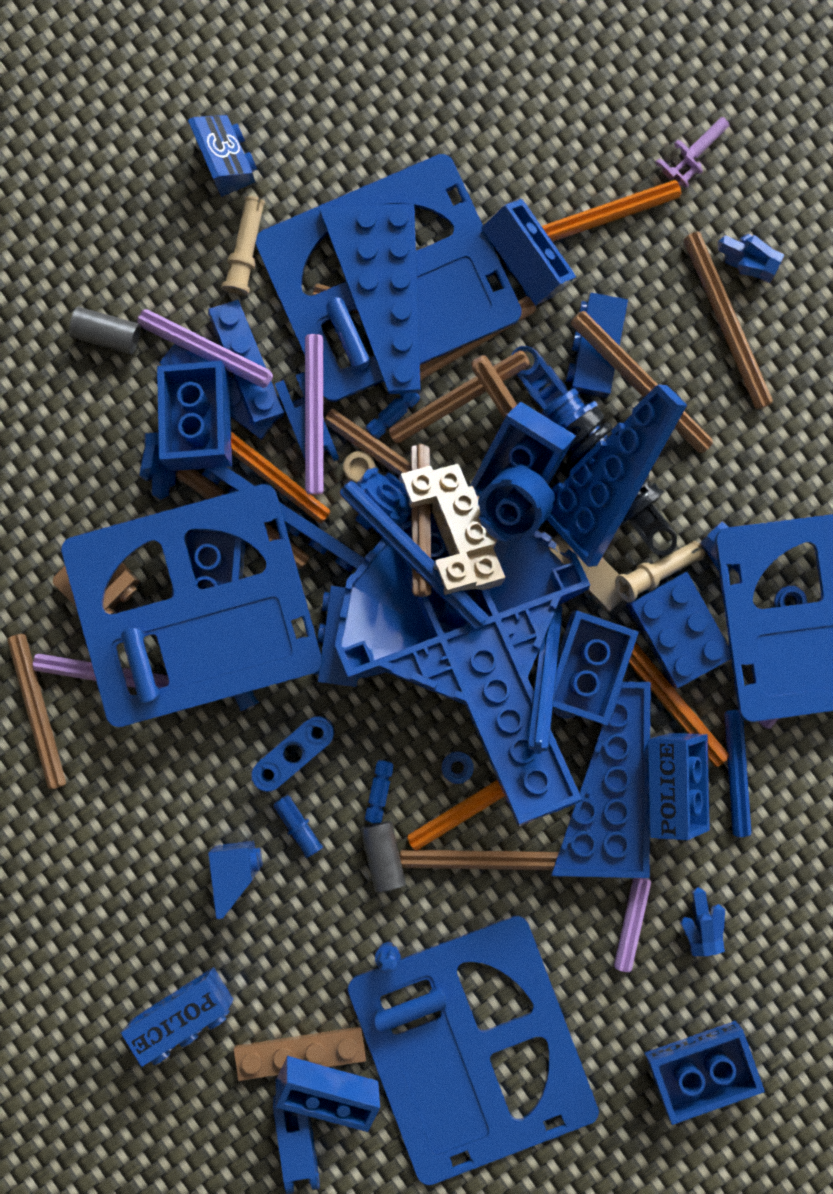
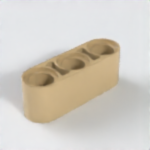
M558 533L551 539L557 543L556 548L552 549L549 547L548 549L566 565L570 561L559 552L566 553L568 549L574 552V550ZM577 555L590 583V588L586 592L600 607L610 613L623 600L615 586V578L619 574L603 557L597 566L587 567Z

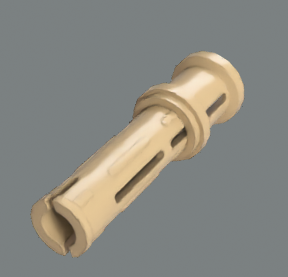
M254 196L245 197L234 253H231L227 258L229 269L226 281L222 282L221 285L224 291L236 295H249L250 288L248 287L250 273L251 270L255 269L256 265L253 252L265 201L260 199L258 203V197Z
M692 541L652 564L644 562L639 564L636 570L628 575L624 573L618 575L615 578L618 594L625 601L632 602L637 598V594L645 590L652 591L656 589L660 584V580L696 561L702 560L705 555L703 549L692 553L701 544L697 541Z

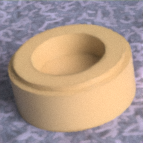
M362 451L353 452L348 455L343 464L345 476L349 481H354L356 484L366 470L375 468L372 457Z

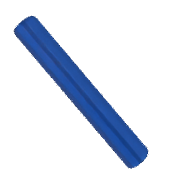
M728 710L724 716L727 752L729 754L728 773L732 829L734 836L748 837L751 836L752 832L744 719L740 716L739 710Z

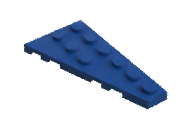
M414 203L319 207L388 394L421 393Z
M656 385L632 409V415L624 423H618L611 430L613 434L606 441H600L570 470V476L563 483H557L552 488L555 494V501L547 520L587 567L599 564L687 407V404L667 385Z
M622 682L608 725H602L579 792L582 800L575 804L551 876L650 878V829L646 825V814L650 809L649 796H647L645 790L646 779L649 777V764L645 761V748L648 744V739H650L651 682Z

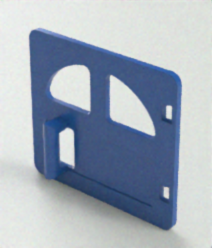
M438 154L264 229L257 235V249L304 355L306 335L319 334L323 337V397L330 402L340 401L384 380L375 356L369 358L349 312L357 309L347 282L313 296L304 294L302 290V279L306 264L314 249L328 234L319 207L414 203V207L425 209L441 216L454 228L451 236L416 251L420 365L512 326L521 318L522 310L491 241L481 228L483 224L452 158L448 155ZM456 187L463 203L453 206L447 191ZM496 273L503 288L495 292L492 291L487 277ZM330 320L349 359L350 366L345 369H341L338 366L321 328L324 323Z
M257 485L66 539L62 544L63 560L106 718L115 727H123L316 673L322 666L321 652L277 493L269 485ZM275 519L280 540L269 541L265 523ZM198 529L215 530L237 536L250 543L261 553L266 561V569L257 575L200 589L196 583L185 543V536L189 531ZM151 541L159 542L163 549L174 589L173 597L124 612L108 614L104 610V595L115 571L126 558L143 545ZM302 617L307 637L296 639L291 620ZM152 634L157 636L169 679V685L162 688L155 685L143 641L145 636ZM120 643L124 644L137 695H130L117 651V645Z
M833 514L728 527L720 530L715 537V546L740 716L746 721L756 722L833 711ZM803 543L811 544L815 550L821 599L818 602L768 609L757 608L753 603V595L764 571L786 551ZM737 564L740 583L730 586L728 565ZM751 664L754 683L744 685L742 665Z
M521 916L506 918L400 959L399 966L393 972L386 971L383 973L378 967L353 977L349 982V996L417 1178L421 1183L425 1185L436 1184L592 1124L598 1118L599 1109L530 926L525 918ZM463 962H478L500 970L513 979L528 995L533 1003L531 1012L487 1030H480L477 1027L457 974L458 966ZM422 980L430 982L432 987L430 993L386 1010L383 1008L380 1001L382 995ZM439 1010L441 1011V1016L435 1020L398 1034H394L391 1031L392 1028ZM534 1037H543L547 1041L549 1052L548 1073L543 1092L534 1108L521 1119L514 1118L509 1112L492 1067L490 1056L495 1052ZM561 1115L565 1124L546 1131L543 1121ZM468 1150L472 1160L452 1166L450 1157Z

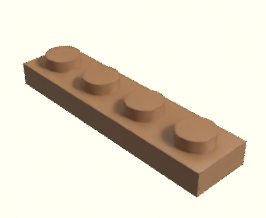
M361 1026L234 1047L238 1081L278 1075L287 1056L326 1067L365 1062L367 1059Z

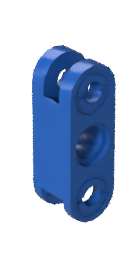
M305 372L297 374L296 378L304 397L292 401L284 380L275 383V386L305 458ZM323 419V452L327 450L335 462L340 459Z
M315 716L303 723L254 766L251 774L254 785L266 792L280 787L330 744L335 734L332 722L326 717ZM314 727L322 728L323 737L316 738L313 735ZM294 744L300 747L302 750L300 761L291 762L286 758L285 750L288 745ZM265 769H270L273 771V779H267L265 777Z
M275 1095L273 1096V1111L286 1194L294 1193V1181L309 1179L312 1190L320 1189V1180L311 1117L276 1108Z

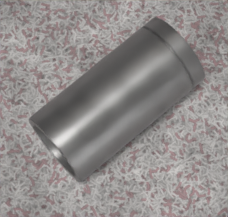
M78 306L71 317L69 336L132 355L139 341L141 326L135 322Z
M392 821L371 824L360 828L375 892H383L405 886L406 881Z

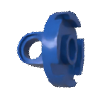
M378 468L366 470L357 482V485L396 524L407 522L411 518V508L404 484L400 483L399 478L388 472L386 476L378 474ZM360 515L357 516L356 521L367 531L372 528Z

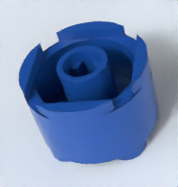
M517 465L506 469L479 496L478 506L481 514L479 516L481 525L492 537L499 541L524 542L530 539L549 517L553 502L555 501V494L546 481L527 466Z

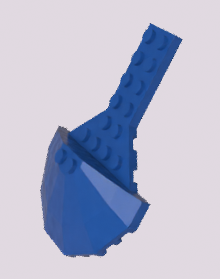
M431 513V559L435 562V560L449 557V553L434 516ZM411 521L398 525L412 539ZM538 530L530 539L524 542L517 543L518 541L510 540L503 542L497 540L493 549L505 575L502 585L486 590H463L488 615L487 621L475 630L433 588L430 596H414L412 594V567L382 538L376 547L366 555L363 563L355 573L351 574L346 581L344 600L335 640V651L347 680L351 681L387 672L466 705L518 827L581 802L582 798L551 729L547 751L541 752V754H534V751L528 748L534 691L528 680L529 673L556 608L590 588L589 580L577 555L570 549L566 553L559 552L570 561V563L564 565L548 549L549 547L555 549L557 543L551 540V536L545 532L540 533Z

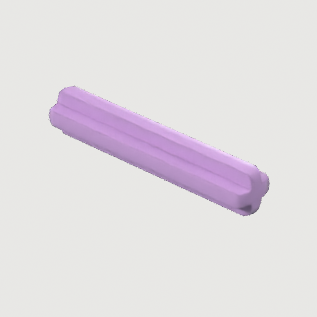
M633 878L614 962L615 969L619 971L631 972L651 886V881L647 878Z

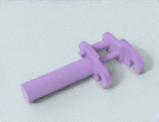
M720 117L690 148L682 141L677 140L674 146L677 149L681 148L680 152L684 159L675 168H670L660 158L655 161V164L658 167H662V172L671 181L675 178L679 186L682 185L687 188L689 186L688 180L695 173L701 174L703 172L701 163H697L694 159L698 158L730 126L729 122L725 118ZM687 163L691 169L682 176L678 171Z

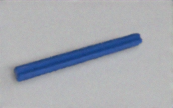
M350 481L343 486L339 492L340 496L473 629L477 630L487 621L488 615L464 591L444 594V585L438 570L434 569V561L354 481Z
M562 606L556 608L538 653L528 748L533 750L534 754H541V752L547 751L549 748L563 613Z

